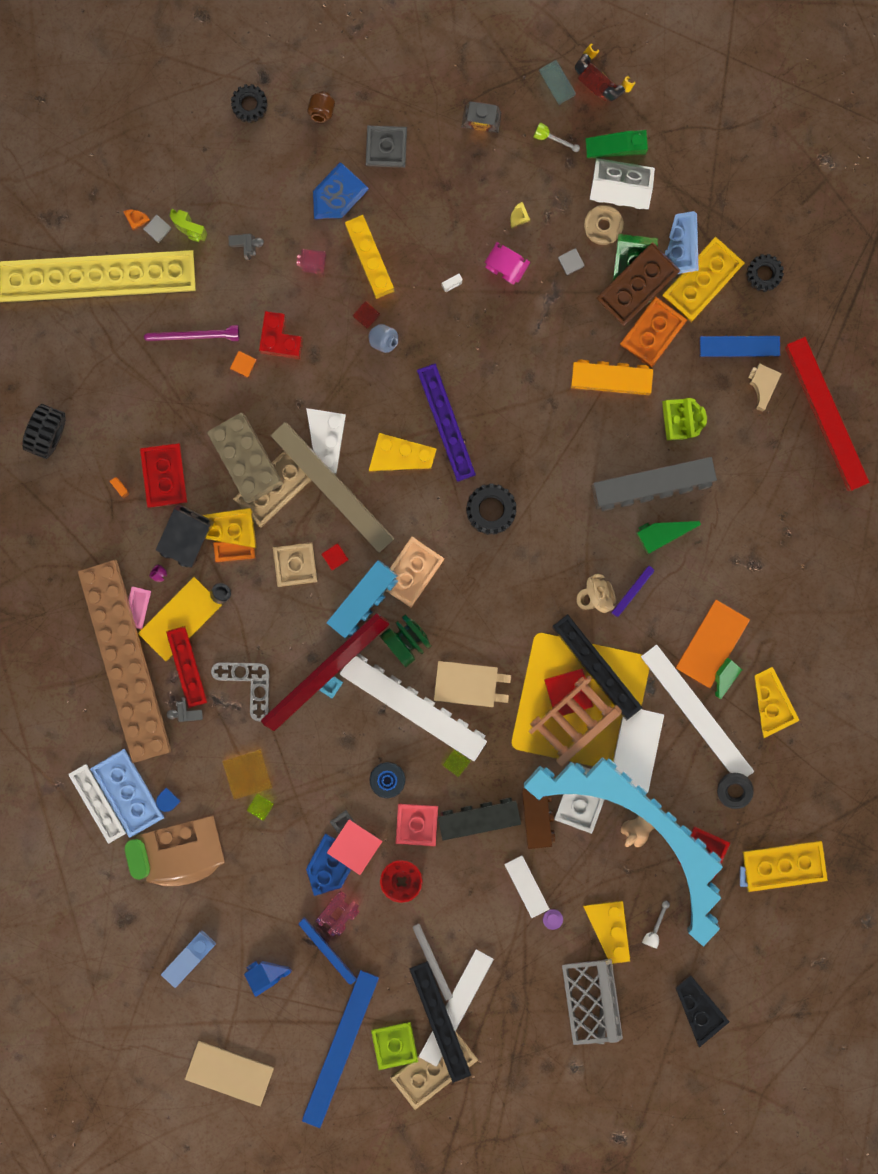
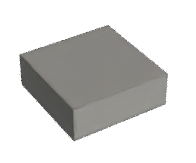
M156 214L146 225L144 231L160 243L172 228Z
M576 248L558 257L566 275L585 266Z

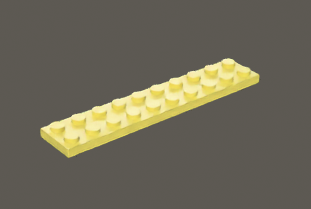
M193 250L0 261V302L196 291Z

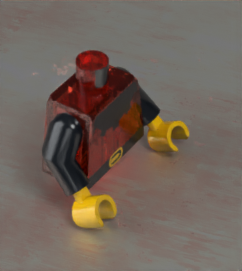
M590 44L575 64V71L579 74L577 78L604 101H613L625 92H630L635 82H628L629 76L624 78L621 85H617L591 62L599 53V49L594 51L591 48L593 44Z

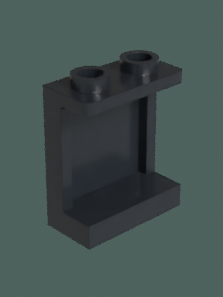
M178 504L169 518L156 551L160 552V555L165 558H172L178 561V564L183 567L192 568L197 561L196 558L208 532L212 529L214 521Z

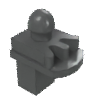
M252 234L228 236L230 247H244V257L246 260H250L251 256L256 255L255 247H262L264 244L262 238L255 239V236Z
M181 697V701L176 702L177 710L172 709L167 712L169 719L177 718L178 722L203 720L202 710L186 711L185 697Z

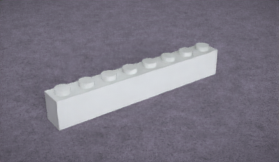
M358 653L357 656L344 666L340 673L341 676L472 761L476 760L487 743L484 739L486 735L478 730L472 732L467 728L469 724L461 719L455 721L451 718L452 713L446 709L438 710L434 707L435 702L426 696L424 700L417 696L419 692L412 687L404 688L400 685L402 681L395 676L387 677L383 674L385 670L378 665L370 666L366 663L368 659Z

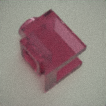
M302 249L301 254L297 255L296 266H300L303 272L317 273L319 271L324 276L326 252Z

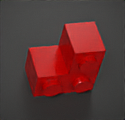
M265 311L259 351L261 354L300 359L303 339L302 336L284 334L285 314Z

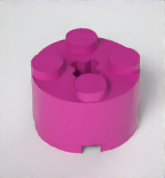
M496 242L484 262L486 263L485 268L496 275L498 272L504 274L502 278L513 285L515 282L519 283L531 262L527 259L523 262L524 258L504 245L499 248L501 244Z

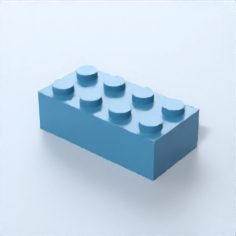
M377 560L327 621V624L344 638L351 637L360 629L358 624L361 621L365 622L373 613L371 608L374 605L379 606L386 596L383 595L387 589L389 591L392 590L398 583V580H396L398 575L383 562Z

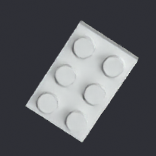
M582 766L586 770L585 774H587L590 769ZM563 794L554 820L592 834L604 799L579 794Z

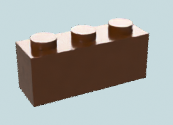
M522 788L527 848L552 847V842H555V831L550 829V822H554L553 811L548 808V802H552L551 795L543 796L538 800L526 788Z

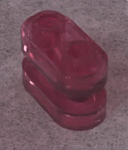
M341 890L315 920L320 926L325 922L331 926L327 932L333 937L336 934L340 936L346 929L344 924L347 920H353L360 912L357 910L359 905L354 901L349 905L344 901L347 895ZM339 907L343 910V913L335 920L331 917V914Z

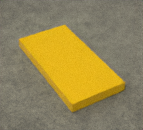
M715 236L698 255L699 271L682 273L662 296L692 322L745 262Z
M193 577L138 634L167 662L173 655L166 631L186 626L190 639L222 604L215 603L210 597V592Z
M822 841L742 852L748 892L828 881Z

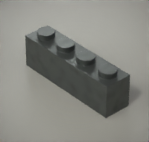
M510 797L501 799L500 803L492 805L491 801L481 803L480 808L473 809L471 805L461 807L460 812L453 813V809L442 811L441 816H438L442 841L521 825L517 801H512Z

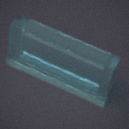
M557 60L539 69L542 78L558 105L576 95Z

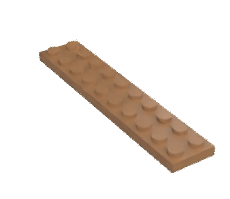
M117 560L78 571L132 763L172 752Z

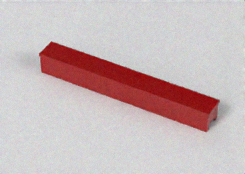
M806 337L787 344L785 350L847 491H852L870 483Z

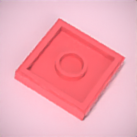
M398 803L396 844L436 846L438 806Z
M349 819L327 854L361 875L382 841Z

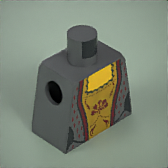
M469 102L464 107L461 127L499 133L502 113L496 105Z

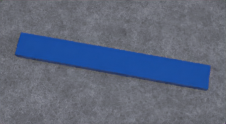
M360 970L302 1122L321 1128L379 979L378 976Z

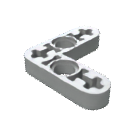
M220 662L213 665L211 674L216 680L251 681L250 715L255 721H261L269 713V668L261 663ZM229 665H232V678H228L229 674H222V677H219L215 673V669H219V666H222L224 670H229ZM238 666H243L246 669V674L242 678H238L235 675V669ZM248 666H253L252 670H258L261 666L262 670L266 671V674L262 675V678H259L257 674H251L252 678L250 679L248 678L250 673ZM259 686L263 687L266 692L262 698H257L254 695V690ZM254 700H266L265 705L261 704V710H265V714L261 715V718L254 714V710L258 709V704H254Z

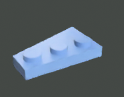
M692 211L676 214L669 236L668 250H665V255L681 270L678 274L699 271L697 213Z

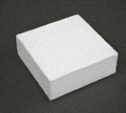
M457 274L442 282V288L445 292H448L461 285L463 279L460 274Z

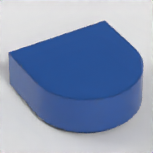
M167 787L156 799L157 807L163 812L173 810L181 802Z

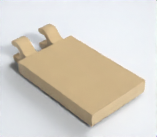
M438 661L434 701L494 707V701L508 703L509 695L495 694L496 682L510 683L511 675L497 674V667Z

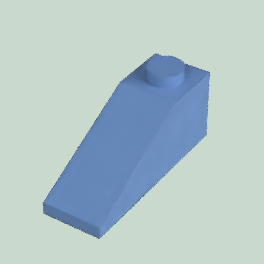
M201 930L164 970L161 976L176 988L216 943Z

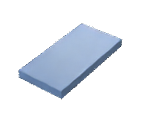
M126 749L90 768L129 838L165 818L157 807L155 799L136 766L132 763Z

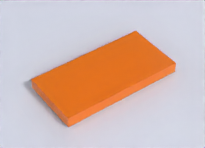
M715 600L675 669L710 689L715 681L716 672L731 654L750 619Z

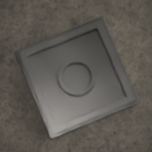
M367 125L366 166L405 168L407 127Z

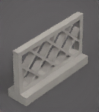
M612 959L563 964L562 969L573 1045L602 1042L615 1043L622 1040ZM590 966H597L598 975L595 979L586 973ZM569 968H575L581 973L576 981L569 976ZM583 975L592 982L587 990L578 984ZM593 985H596L601 991L598 999L589 993ZM575 986L584 993L579 1001L572 997V990ZM585 996H588L595 1002L590 1010L581 1004ZM596 1005L603 1009L604 1015L601 1019L592 1013ZM577 1007H580L587 1013L581 1021L575 1017L574 1011ZM588 1016L598 1022L593 1030L584 1024ZM599 1025L606 1029L607 1037L601 1038L595 1033ZM580 1027L590 1033L586 1039L578 1040L577 1031Z

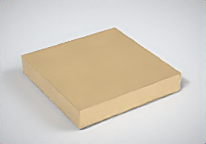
M312 542L273 547L278 587L318 582Z

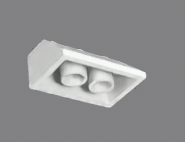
M596 158L590 200L600 203H613L618 206H631L637 209H649L655 168Z

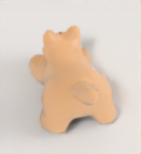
M639 815L633 820L624 822L621 826V833L628 837L625 841V846L629 847L633 843L635 847L643 846L648 840L650 832L655 828Z

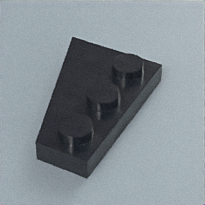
M691 975L675 987L697 1045L700 1048L730 1021Z

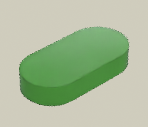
M139 839L130 840L125 845L127 863L131 876L140 880L146 878L150 873L149 861L144 843Z

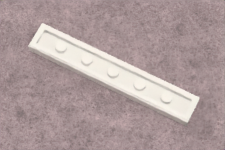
M475 950L452 993L453 998L449 999L446 1005L455 1032L494 960L478 950ZM432 1031L419 1057L437 1067L442 1054Z

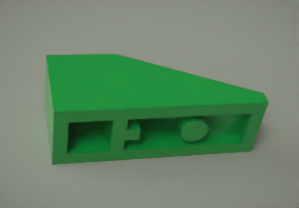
M647 130L624 131L585 139L587 159L646 155L648 151Z
M700 521L654 523L650 525L648 522L638 528L639 532L636 533V536L648 555L700 526L701 523Z

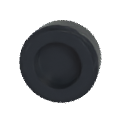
M218 583L211 589L210 597L215 603L224 604L231 597V590L226 584Z

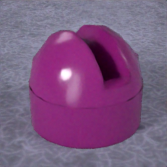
M159 564L149 574V577L156 582L164 581L163 576L167 577V571Z

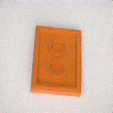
M655 296L620 345L652 368L686 323L687 319Z

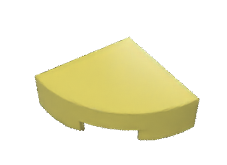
M523 202L516 205L511 213V228L530 221Z

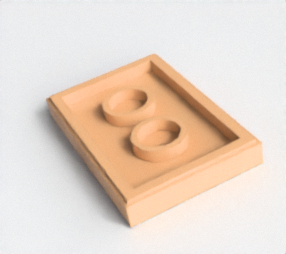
M411 537L390 567L398 575L396 578L398 583L392 590L389 591L387 589L386 591L412 608L444 561V558L414 537Z

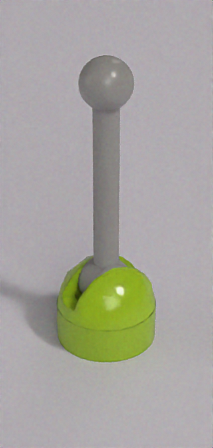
M539 123L533 136L534 138L544 140L548 137L572 148L574 152L580 150L578 144L573 145L550 134L548 127Z

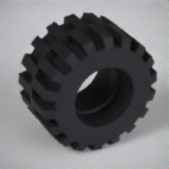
M40 404L33 412L27 424L22 441L23 450L44 459L49 458L61 438L66 421L65 413Z
M499 484L482 485L475 489L468 499L466 507L467 518L473 528L477 529L480 533L495 535L504 532L511 526L516 516L517 506L514 496L511 495L507 488L505 489ZM487 498H496L503 505V514L495 521L485 520L480 514V504Z

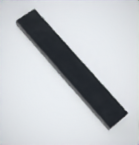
M568 614L552 626L553 630L613 705H617L622 710L621 715L626 721L643 708Z
M428 961L409 968L452 1083L472 1076Z

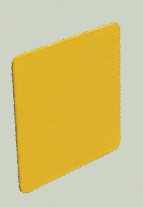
M538 633L533 639L511 742L516 750L552 758H558L559 755L557 754L558 751L538 730L532 734L529 733L532 727L530 723L538 716L542 718L552 709L544 679L582 668L585 678L590 676L559 636ZM592 644L642 706L649 674V667L641 658L642 654ZM592 678L587 685L608 707L613 708V703ZM593 703L594 707L584 711L593 720L598 722L603 717L601 715L602 712ZM575 712L563 716L578 733L581 732L583 735L588 730L586 723ZM620 714L569 761L594 766L602 757L605 760L609 758L613 761L622 715ZM552 716L544 723L547 729L563 746L570 747L574 743L572 741L573 738Z

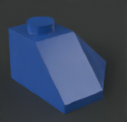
M255 961L246 967L248 971L244 975L256 997L281 980L280 978L289 975L292 970L287 966L264 961L258 964Z

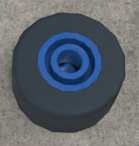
M391 762L377 765L371 772L369 779L373 792L379 797L386 799L399 795L406 781L401 767Z

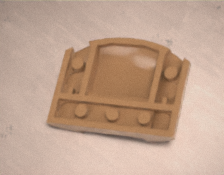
M214 816L135 835L136 839L141 840L145 845L150 866V873L146 880L151 884L181 886L194 883L211 875L220 865L222 866L225 863Z

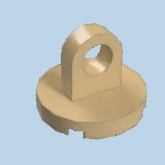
M595 574L588 578L587 588L580 591L577 595V604L581 609L589 610L596 608L600 612L606 613L615 608L613 606L616 603L614 589L609 581L606 582L603 579L605 578L603 575ZM587 594L590 598V603L588 605L584 602V597Z

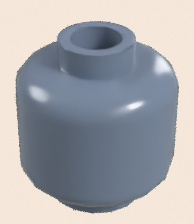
M379 324L371 329L369 343L374 349L389 353L398 344V333L389 326Z

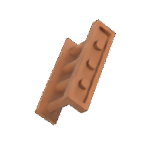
M590 676L587 678L581 677L574 684L576 687L542 718L538 716L530 723L532 727L529 733L532 734L538 730L558 751L557 754L559 756L556 762L561 767L622 712L617 705L613 708L608 707L587 685L592 679ZM580 690L602 712L601 715L603 717L598 722L593 720L573 699ZM566 703L586 723L588 730L583 735L581 732L578 733L559 713L558 710ZM551 716L573 738L572 741L574 743L570 747L563 746L544 725Z

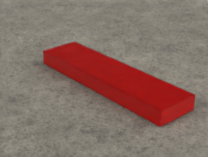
M186 626L166 631L187 707L191 708L207 703Z

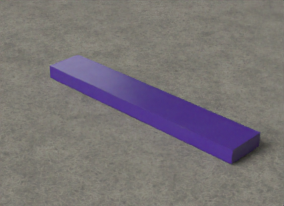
M436 363L418 369L417 373L456 481L460 482L476 476Z

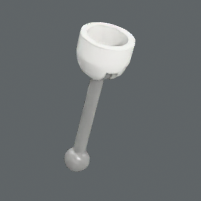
M663 901L662 903L663 908L653 932L647 933L642 943L656 949L660 940L657 931L666 909L670 907L668 901Z

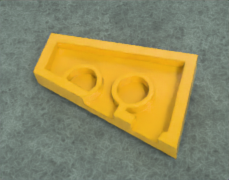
M379 433L369 472L431 469L437 449Z
M251 508L202 515L214 521L206 539L257 548Z
M770 667L754 675L763 738L800 721L774 668Z
M623 901L583 905L607 958L612 959V964L630 962Z

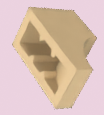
M759 364L757 368L753 367L748 378L751 379L749 384L755 388L757 393L755 409L763 412L782 373L762 364Z

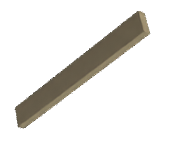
M284 422L270 435L379 553L395 539L287 422Z

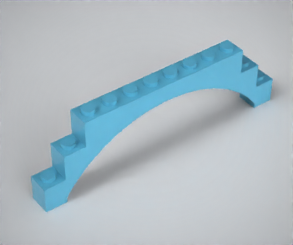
M602 757L587 774H585L586 770L579 763L574 764L570 762L555 779L553 778L555 775L547 767L543 769L539 766L524 782V787L538 800L543 796L557 794H579L609 800L638 814L666 839L678 857L687 878L691 901V924L687 928L688 933L704 947L720 929L717 924L718 919L711 913L708 915L707 913L721 899L718 893L720 889L712 882L708 883L723 868L720 862L722 859L715 852L709 853L705 849L707 847L706 844L699 838L695 840L691 837L692 832L684 825L680 827L676 823L677 819L670 812H663L660 809L662 805L654 798L650 800L646 796L647 792L640 785L635 787L631 783L632 778L624 771L621 774L616 770L617 765L611 759L605 760Z

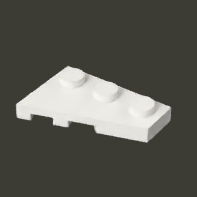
M306 408L313 451L334 474H337L346 414Z

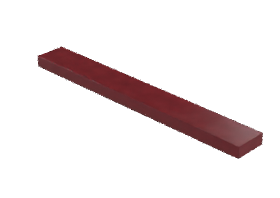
M378 613L372 616L262 718V724L273 731L279 728L390 625L389 622Z

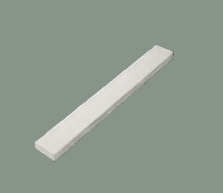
M656 644L641 656L643 661L729 773H741L747 777L751 775L754 770Z

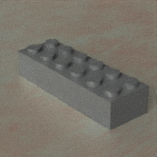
M712 457L595 482L591 487L596 509L601 508L603 512L612 510L618 504H621V507L633 505L636 500H640L641 503L649 502L654 499V496H660V499L671 497L674 495L673 492L679 491V494L689 493L695 487H698L699 490L708 489L713 486L717 478Z

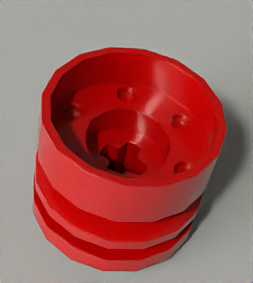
M399 860L385 867L381 873L380 885L387 898L394 902L404 903L418 896L422 890L423 879L417 866L408 861ZM405 876L407 878L405 881L407 885L399 887L397 885V878Z

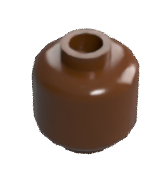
M327 92L315 93L310 98L307 112L313 121L324 123L331 119L335 101Z

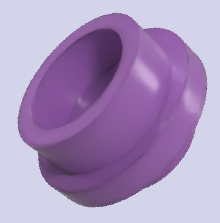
M548 910L543 916V923L548 929H558L563 923V916L558 910Z

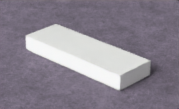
M521 855L505 863L504 865L531 918L549 910L523 856Z

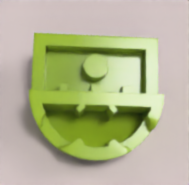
M171 209L169 216L179 231L188 236V239L195 242L206 240L207 232L204 226L192 223L188 212L182 210L176 212V210Z
M685 398L662 401L667 441L684 440L700 435L699 433L706 426L707 415L704 407H700L695 402V399Z

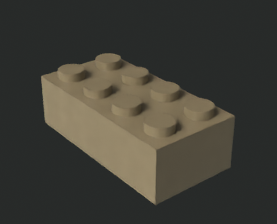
M242 412L207 432L245 502L250 504L283 485L250 422Z

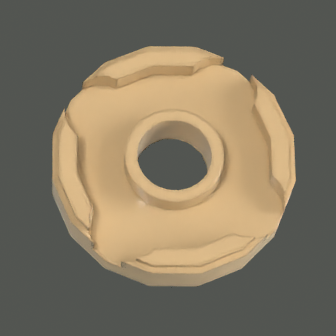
M599 205L588 212L584 221V230L592 242L598 245H608L618 239V234H621L623 231L624 221L616 208L610 205ZM599 221H608L609 228L607 230L600 229L598 226Z

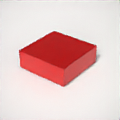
M338 543L321 554L332 571L348 561Z

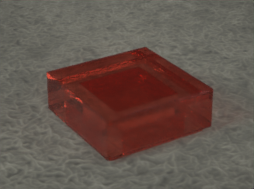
M365 301L352 317L368 330L380 316V313Z

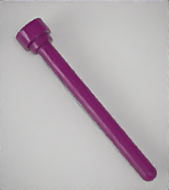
M230 325L226 330L146 333L144 335L146 341L227 338V340L239 341L240 339L238 325Z

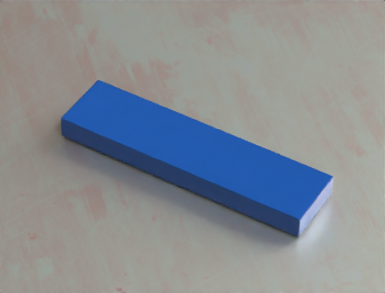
M700 336V357L780 356V336Z
M304 917L299 922V926L349 985L354 983L357 979L355 975Z

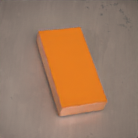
M213 542L216 563L255 559V548L225 542Z

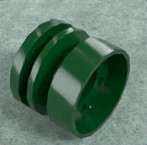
M405 614L402 619L406 622V626L403 627L397 621L395 623L399 631L396 633L391 628H388L380 635V638L406 668L416 660L412 653L414 649L423 654L424 652L419 645L423 643L427 649L432 645L421 627Z

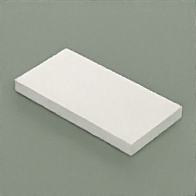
M641 709L627 721L622 716L613 762L617 765L616 770L621 774L624 771L632 778L631 783L635 787L640 785L648 793L664 715Z

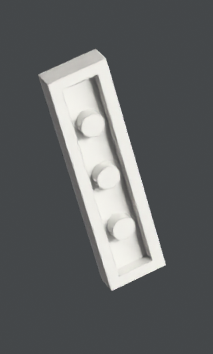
M87 764L68 774L107 843L109 844L125 835L126 831Z

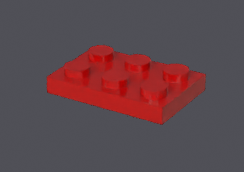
M180 443L140 448L147 508L188 503Z

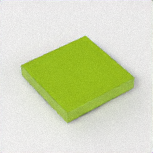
M411 1022L371 1030L379 1070L419 1062Z

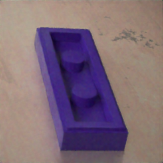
M647 566L612 610V615L619 617L654 573V569L651 566Z

